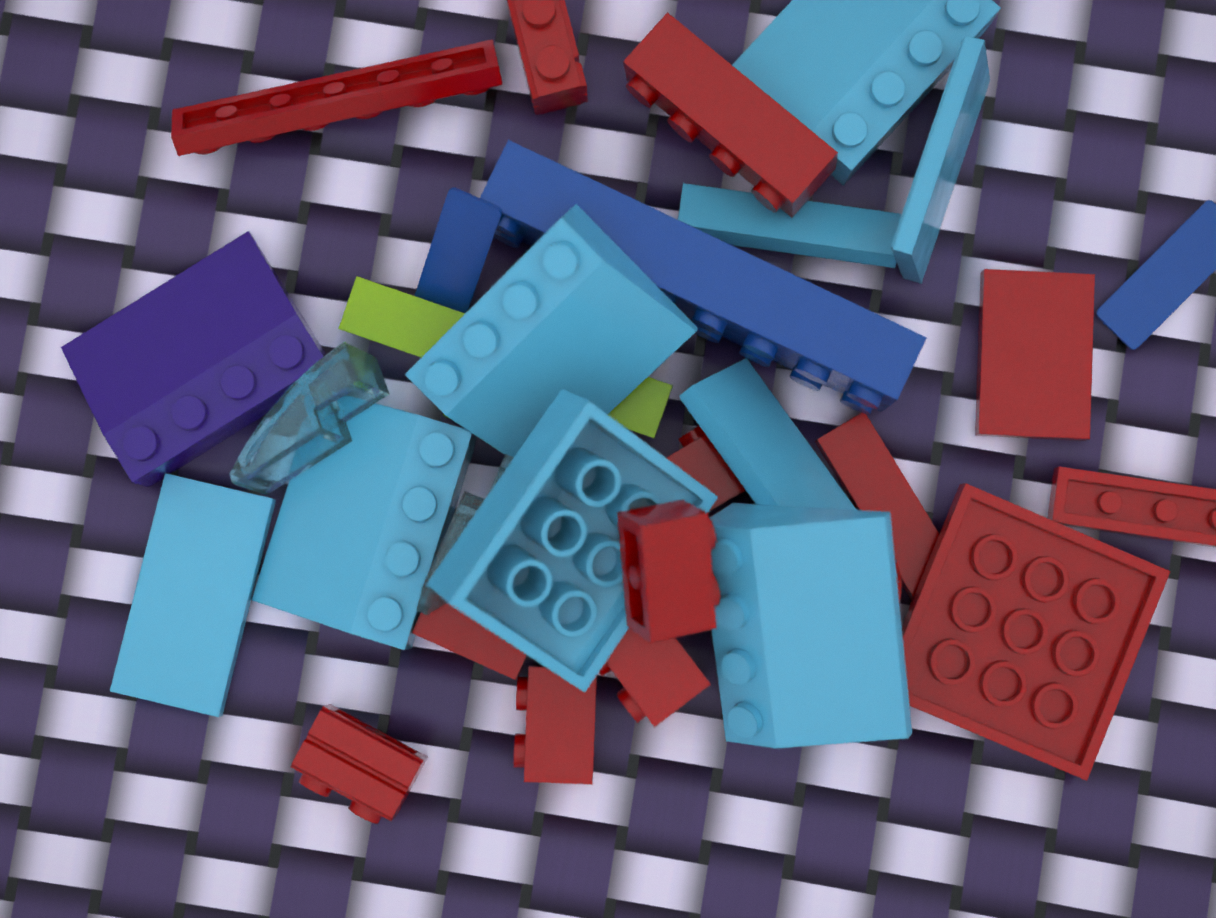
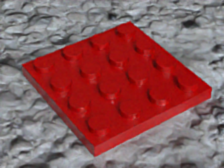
M967 483L960 484L902 624L909 705L1087 781L1171 571Z

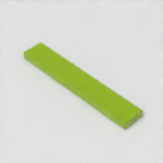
M356 276L338 329L422 358L465 313ZM647 377L608 415L626 429L655 439L673 385Z

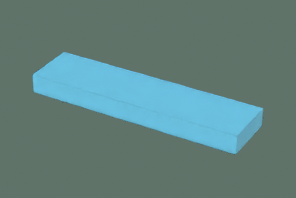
M683 183L678 220L730 245L895 268L897 263L891 249V244L901 218L899 213L807 201L791 218L781 208L776 213L770 211L750 192Z

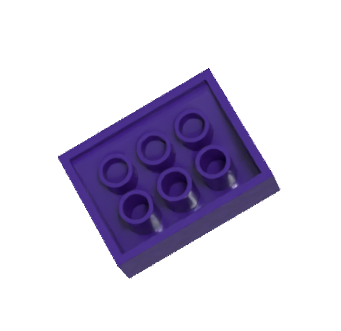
M249 231L61 347L104 438L132 483L146 487L154 485L164 478L165 473H173L336 371V368Z

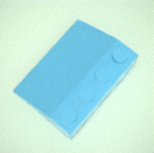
M792 0L732 66L838 152L836 169L831 175L844 186L952 68L961 39H964L965 35L979 39L989 28L1001 7L993 0Z
M575 204L466 312L405 376L445 416L513 460L562 388L589 400L603 412L609 414L698 330V327Z
M562 388L427 582V585L448 604L585 692L629 629L626 622L617 512L684 500L708 513L718 496L589 400Z
M318 389L251 600L402 650L412 649L416 637L415 634H412V631L431 589L427 582L437 569L478 437L467 429L418 414Z
M732 503L710 517L716 533V545L711 550L712 573L718 582L720 590V603L715 607L717 628L712 629L726 742L777 749L907 739L912 734L891 513Z

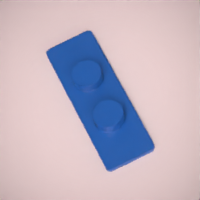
M452 187L449 189L414 296L466 314L502 215V209L499 206L458 188Z
M1212 200L1204 202L1096 310L1097 318L1129 349H1137L1216 270V204Z

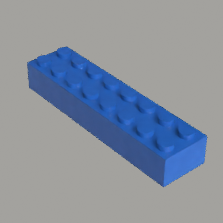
M510 140L507 141L480 196V199L502 209V215L494 238L514 248H519L522 242L533 246L564 214L577 204L698 327V330L695 332L696 335L714 343H719L721 337H724L742 346L739 353L750 361L765 367H769L772 361L792 370L789 377L795 382L816 391H820L822 385H825L843 394L840 399L841 403L867 415H870L873 409L882 412L898 400L927 339L923 335Z

